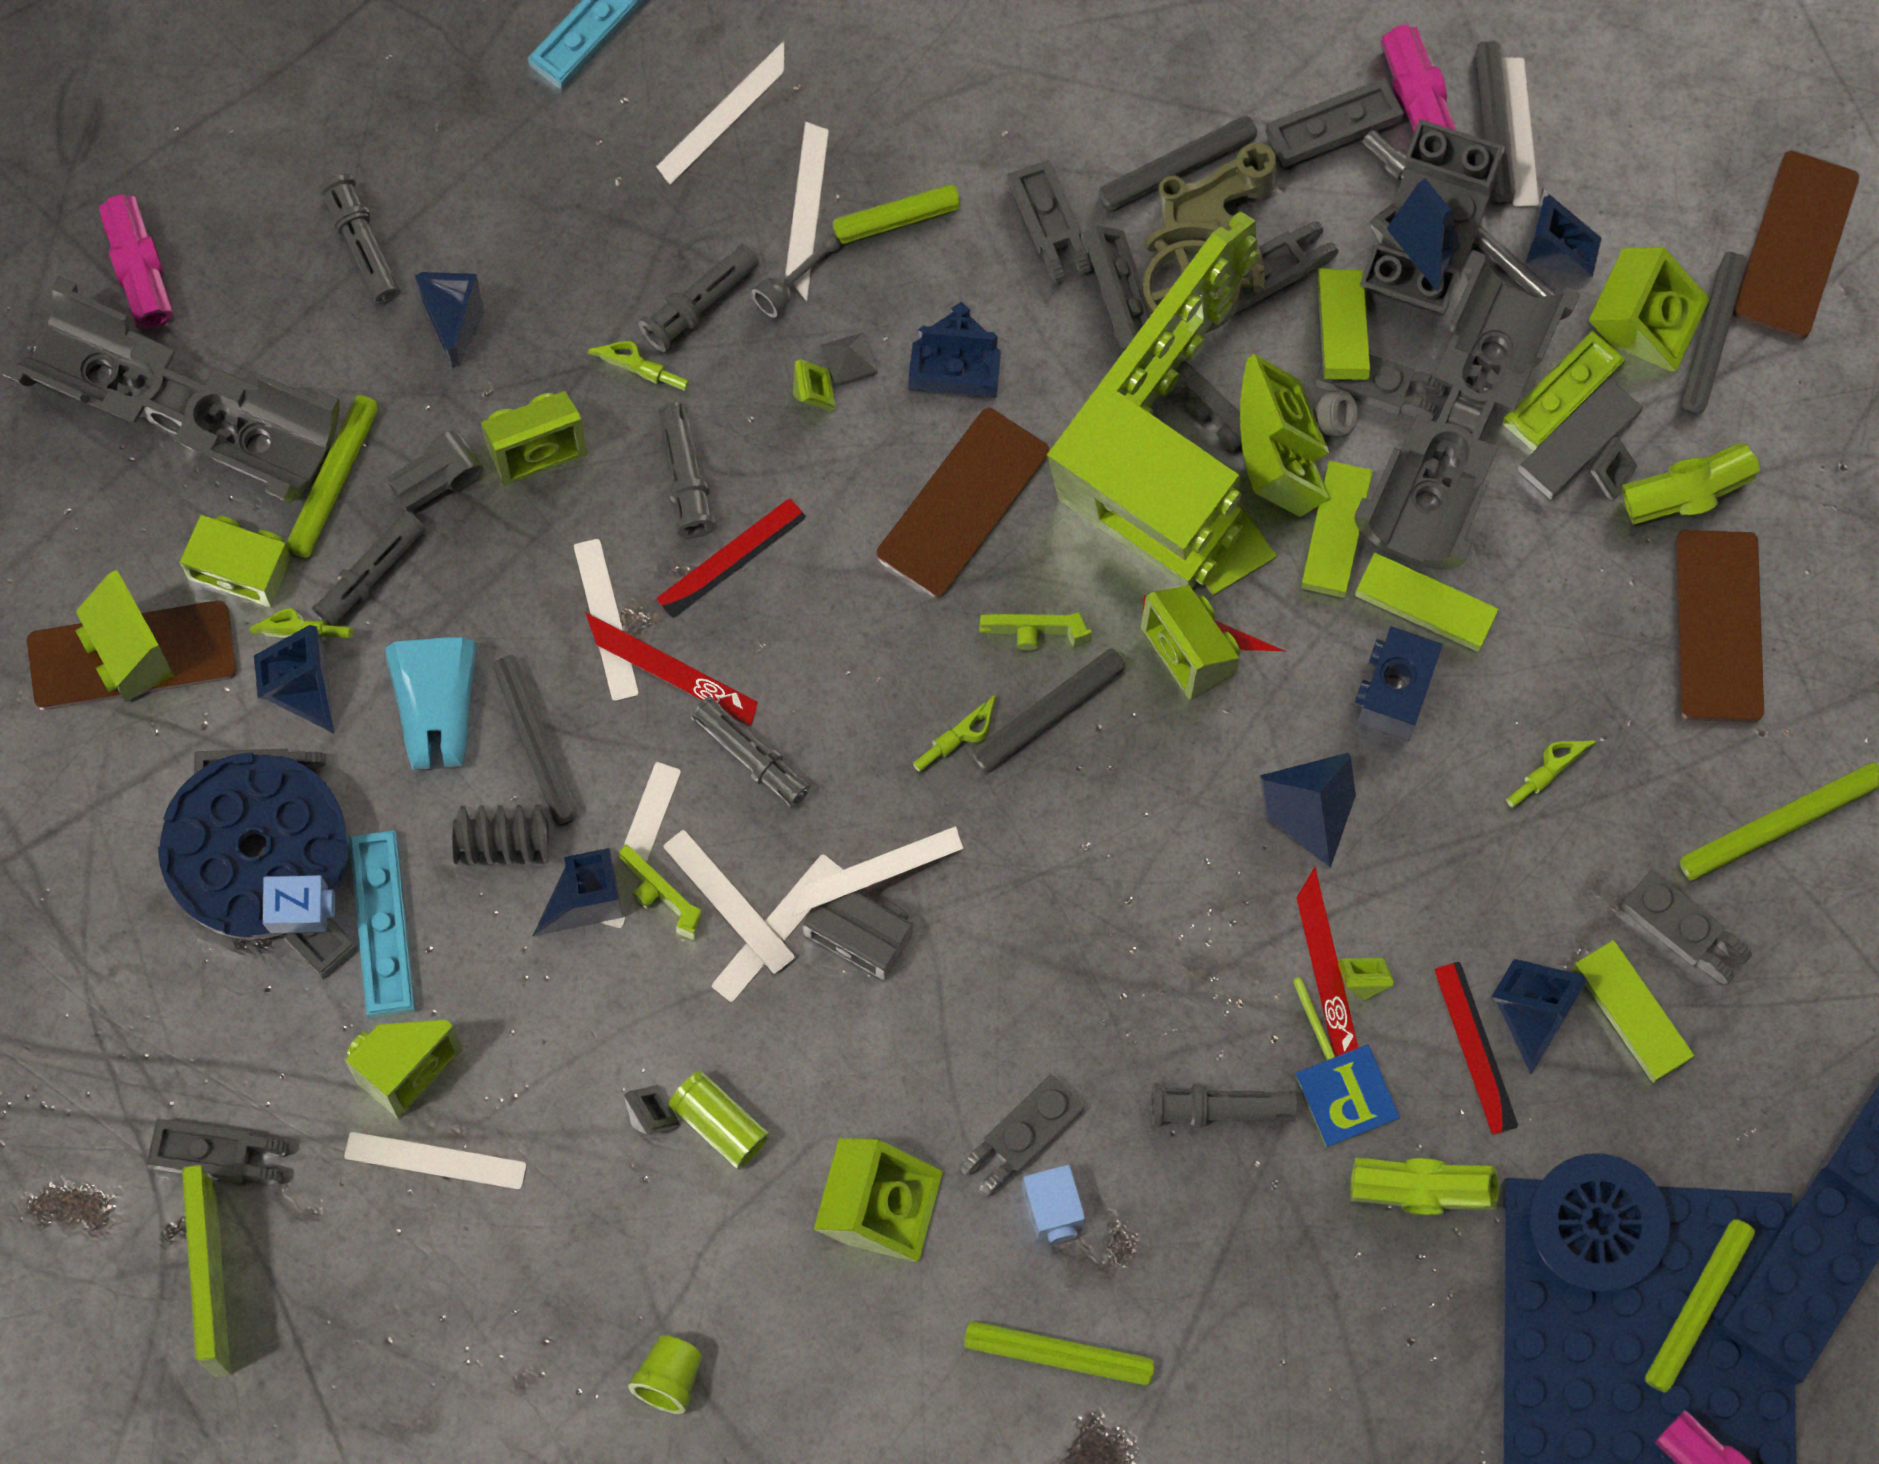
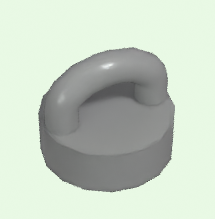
M1329 391L1325 393L1313 410L1320 431H1323L1326 435L1345 436L1353 430L1357 421V405L1354 398L1345 391Z

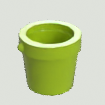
M661 1335L656 1340L639 1370L634 1372L628 1389L637 1398L655 1408L669 1413L683 1414L690 1403V1393L703 1355L697 1348L679 1338Z

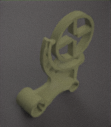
M1250 143L1238 152L1236 160L1224 164L1213 174L1197 182L1184 184V181L1177 176L1165 177L1160 182L1159 195L1161 212L1165 216L1164 227L1153 232L1144 243L1148 251H1159L1150 261L1143 279L1144 299L1150 314L1154 312L1171 289V287L1151 293V284L1157 271L1166 262L1176 257L1180 271L1183 273L1189 265L1186 254L1198 253L1206 241L1184 240L1169 246L1167 244L1191 238L1208 239L1220 226L1229 231L1232 229L1228 225L1232 216L1224 210L1226 202L1244 195L1254 199L1264 198L1273 192L1277 184L1275 153L1269 146L1262 143ZM1258 244L1256 252L1259 255L1250 270L1252 277L1241 278L1232 298L1229 300L1233 305L1228 315L1219 325L1212 323L1206 333L1219 328L1232 317L1241 299V289L1253 288L1254 294L1264 292V262Z

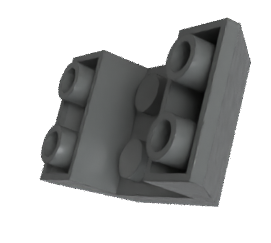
M1419 119L1405 158V171L1393 205L1400 209L1416 185L1423 179H1426L1452 210L1461 249L1453 254L1439 292H1437L1405 251L1382 246L1380 242L1379 244L1375 243L1360 287L1445 314L1461 281L1489 203L1504 146Z

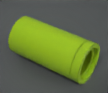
M701 1070L696 1071L687 1078L675 1091L668 1103L680 1117L737 1169H741L750 1162L770 1137L769 1132Z

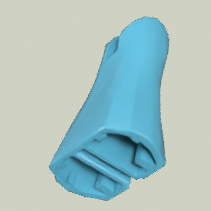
M464 637L395 641L386 646L384 650L399 709L404 742L412 769H431L433 743L430 741V732H441L442 742H440V747L443 754L444 767L463 766L477 643L472 639Z

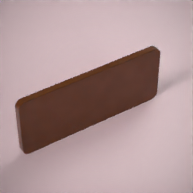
M1794 150L1787 151L1784 154L1740 285L1733 310L1735 317L1799 339L1806 338L1809 335L1860 177L1855 170Z
M992 408L983 409L877 549L878 561L932 597H943L1045 462L1049 452L1047 443Z
M1682 530L1678 533L1675 540L1680 713L1687 720L1758 722L1764 715L1758 538L1752 532Z
M216 600L141 613L174 675L171 679L142 694L228 680L236 675L237 667L229 610L225 602ZM82 623L37 630L27 636L34 702L40 710L122 698L117 688L108 692L98 674L96 667L104 663L97 650L88 655L75 630L82 627Z

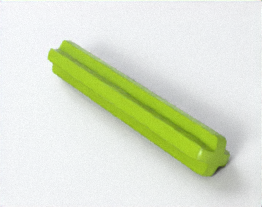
M357 395L354 398L286 542L290 553L302 558L310 556L378 412L377 402L372 398L364 395Z
M1734 1219L1729 1223L1646 1374V1383L1656 1390L1665 1393L1672 1387L1755 1235V1230L1745 1222Z
M975 1321L968 1323L964 1338V1346L967 1349L1145 1386L1149 1385L1152 1381L1155 1366L1152 1358Z

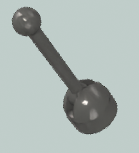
M832 234L827 235L823 239L822 246L784 280L768 278L758 284L751 291L752 298L757 306L770 317H776L790 302L791 292L789 287L826 253L835 252L840 246L839 238Z

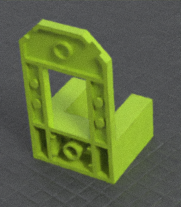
M1241 211L1233 216L1228 225L1232 227L1231 230L1227 231L1220 226L1210 235L1047 453L1057 497L1061 503L1180 586L1190 585L1191 588L1194 587L1196 582L1203 585L1210 578L1218 564L1214 561L1216 555L1223 546L1230 549L1244 530V526L1240 524L1243 520L1242 509L1236 505L1242 495L1238 491L1240 478L1239 474L1153 416V409L1150 406L1159 394L1166 396L1173 389L1180 377L1176 369L1186 358L1192 361L1199 354L1206 342V338L1203 335L1211 324L1219 325L1226 318L1233 305L1229 300L1232 298L1241 278L1251 270L1259 254L1256 252L1258 243L1256 239V221Z

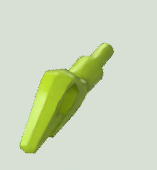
M621 341L610 345L589 348L587 352L589 355L600 357L603 361L639 374V376L653 383L659 384L662 381L684 391L689 386V380L665 371L664 365L647 359L644 360L640 348L632 341ZM629 350L632 351V355L615 354V351Z
M286 608L249 627V633L252 635L265 634L269 637L286 638L308 625L317 626L322 641H325L327 637L351 639L353 637V628L329 626L326 621H304L300 613L292 608Z
M993 695L987 703L984 702L951 730H947L933 740V747L913 762L915 769L920 772L940 755L946 757L961 744V741L978 743L984 740L990 730L991 718L997 697ZM985 719L981 732L976 733L970 730L976 721Z
M1594 740L1560 741L1549 744L1543 753L1544 765L1526 776V783L1506 798L1508 805L1514 808L1532 792L1537 794L1553 781L1555 776L1585 753L1586 749L1594 746L1596 742ZM1570 748L1567 755L1560 758L1554 757V750Z

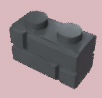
M865 888L810 910L803 923V935L882 980L887 978L897 958L901 955L912 936L913 923L907 921L909 918L908 913L891 902H885L881 906L868 899L869 893Z

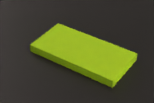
M201 1165L184 1167V1170H182L195 1355L198 1362L213 1377L231 1375L217 1188Z

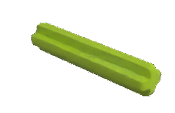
M948 184L835 218L833 220L834 234L839 238L840 243L844 244L957 210L960 207L959 193L955 185Z

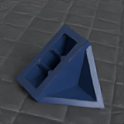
M1423 179L1416 185L1387 227V230L1437 292H1439L1452 256L1461 247L1452 210L1430 183Z
M1543 187L1525 263L1577 276L1592 277L1602 237L1558 202Z
M440 272L418 273L414 276L419 295L451 368L460 366L485 313L477 275Z
M308 625L254 655L258 699L267 700L334 734L326 648L317 626Z
M1344 753L1260 775L1264 809L1267 818L1331 868L1356 797L1350 754Z
M610 848L564 857L565 868L533 936L624 918Z
M1514 959L1491 997L1497 1003L1530 1074H1532L1586 984L1587 979L1580 974Z

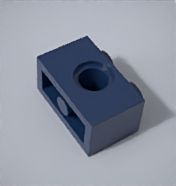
M1390 626L1386 641L1376 639L1368 662L1369 665L1376 667L1372 681L1362 679L1354 705L1362 707L1357 723L1410 740L1443 644ZM1390 675L1399 676L1406 682L1407 686L1401 689L1393 688L1386 683L1385 677Z

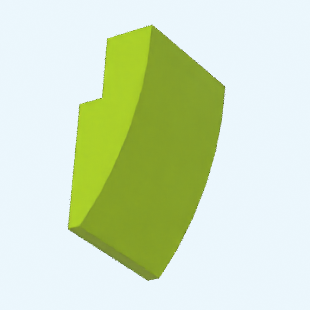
M1254 353L1246 361L1240 399V431L1247 473L1254 493L1301 517L1329 500L1315 464L1317 460L1327 455L1329 451L1301 381Z

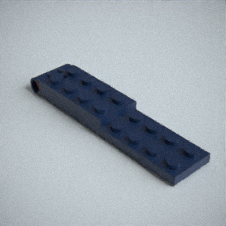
M1879 1072L1717 1325L1719 1330L1796 1385L1804 1381L1879 1261Z

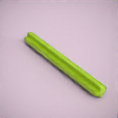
M1870 762L1683 855L1679 861L1681 870L1688 880H1695L1878 789L1879 764L1877 762Z

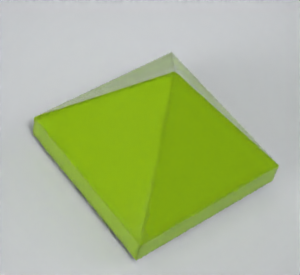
M802 359L796 360L794 365L793 397L803 403L830 412L835 410L829 369Z
M1383 957L1338 959V967L1346 987L1363 1001L1393 986L1394 979Z

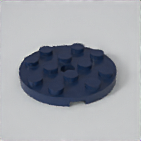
M253 752L241 753L219 759L205 766L180 787L172 798L163 817L164 824L161 832L160 847L158 846L160 869L169 891L177 903L196 922L228 937L263 939L284 934L270 933L263 925L264 877L322 876L328 886V890H334L335 893L346 869L349 836L346 820L337 799L325 782L312 770L284 756L254 755ZM252 834H259L265 837L266 847L262 856L248 857L242 853L241 845L246 837Z

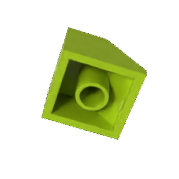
M1664 246L1622 248L1588 321L1611 346L1668 371H1677L1710 298Z
M566 391L557 394H541L535 397L528 405L514 410L509 408L501 409L491 414L488 420L480 422L484 440L503 486L587 455L582 420Z
M118 570L110 572L75 611L83 624L82 627L75 631L88 655L97 650L104 664L96 667V670L108 692L117 688L124 702L171 679L174 675Z
M1190 585L1157 590L1146 595L1141 629L1191 701L1236 674L1240 659L1238 657L1240 649L1233 636L1227 631L1222 633L1214 622L1215 613L1209 601L1203 595L1197 597Z
M446 1019L378 1024L370 1033L364 1031L354 1039L347 1050L349 1056L345 1059V1062L356 1083L399 1119L463 1049L454 1026Z
M838 1138L814 1230L849 1246L910 1262H919L943 1171L879 1139Z

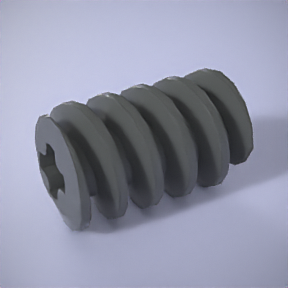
M479 805L474 819H470L466 806H460L457 817L453 820V863L457 865L462 852H465L469 864L476 865L480 853L483 851L487 863L495 864L499 852L502 851L506 863L513 864L518 851H521L525 863L532 864L536 852L539 850L544 863L548 864L549 825L548 818H545L541 805H535L531 818H526L522 805L516 806L512 818H507L503 805H498L493 819H489L484 805Z

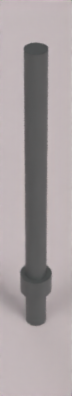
M1375 129L1371 130L1362 142L1386 163L1385 169L1397 180L1402 179L1407 152L1403 149L1397 150ZM1480 225L1474 244L1527 292L1536 298H1539V295H1558Z

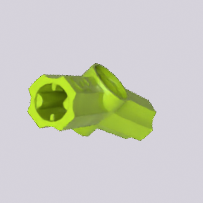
M1738 442L1706 458L1693 457L1680 460L1668 468L1669 472L1623 484L1622 496L1629 519L1633 525L1676 512L1683 515L1704 513L1713 509L1718 504V497L1756 480V475L1760 472L1757 456L1750 450L1748 444Z
M1355 1158L1351 1175L1350 1201L1401 1206V1209L1405 1212L1420 1215H1438L1444 1213V1209L1495 1210L1500 1194L1498 1170L1494 1166L1447 1165L1443 1161L1427 1158L1407 1159L1404 1163L1371 1158Z

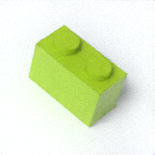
M200 515L179 563L186 578L271 607L292 559L286 543L275 533L267 530H259L258 533L243 529L237 521L226 516L218 515L213 519Z

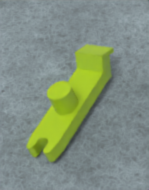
M1080 612L1069 615H980V633L1017 634V648L1020 650L1037 649L1038 635H1068L1073 648L1091 642L1092 631L1091 629L1087 630Z
M626 844L618 851L620 855L618 858L643 882L632 892L633 897L644 908H647L659 897L679 916L676 934L694 941L695 930L701 919L702 910L689 904Z

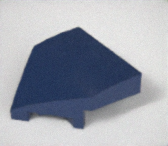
M964 303L956 304L950 308L948 316L930 327L923 325L918 329L917 341L912 344L908 389L997 397L1001 351L997 348L998 336L994 332H987L970 316V309Z

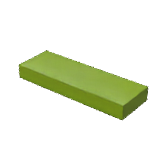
M1363 269L1318 270L1317 282L1324 379L1369 380L1370 360L1364 288L1360 287Z
M1592 330L1517 404L1514 411H1510L1504 417L1502 424L1531 450H1536L1623 366L1626 358Z
M1329 460L1323 483L1329 500L1318 506L1300 589L1345 598L1360 532L1354 517L1362 498L1367 499L1373 470Z
M1375 552L1354 595L1476 652L1480 651L1499 610L1490 604Z
M1614 940L1574 964L1573 969L1577 974L1583 975L1587 979L1586 988L1653 1084L1693 1059L1695 1055Z

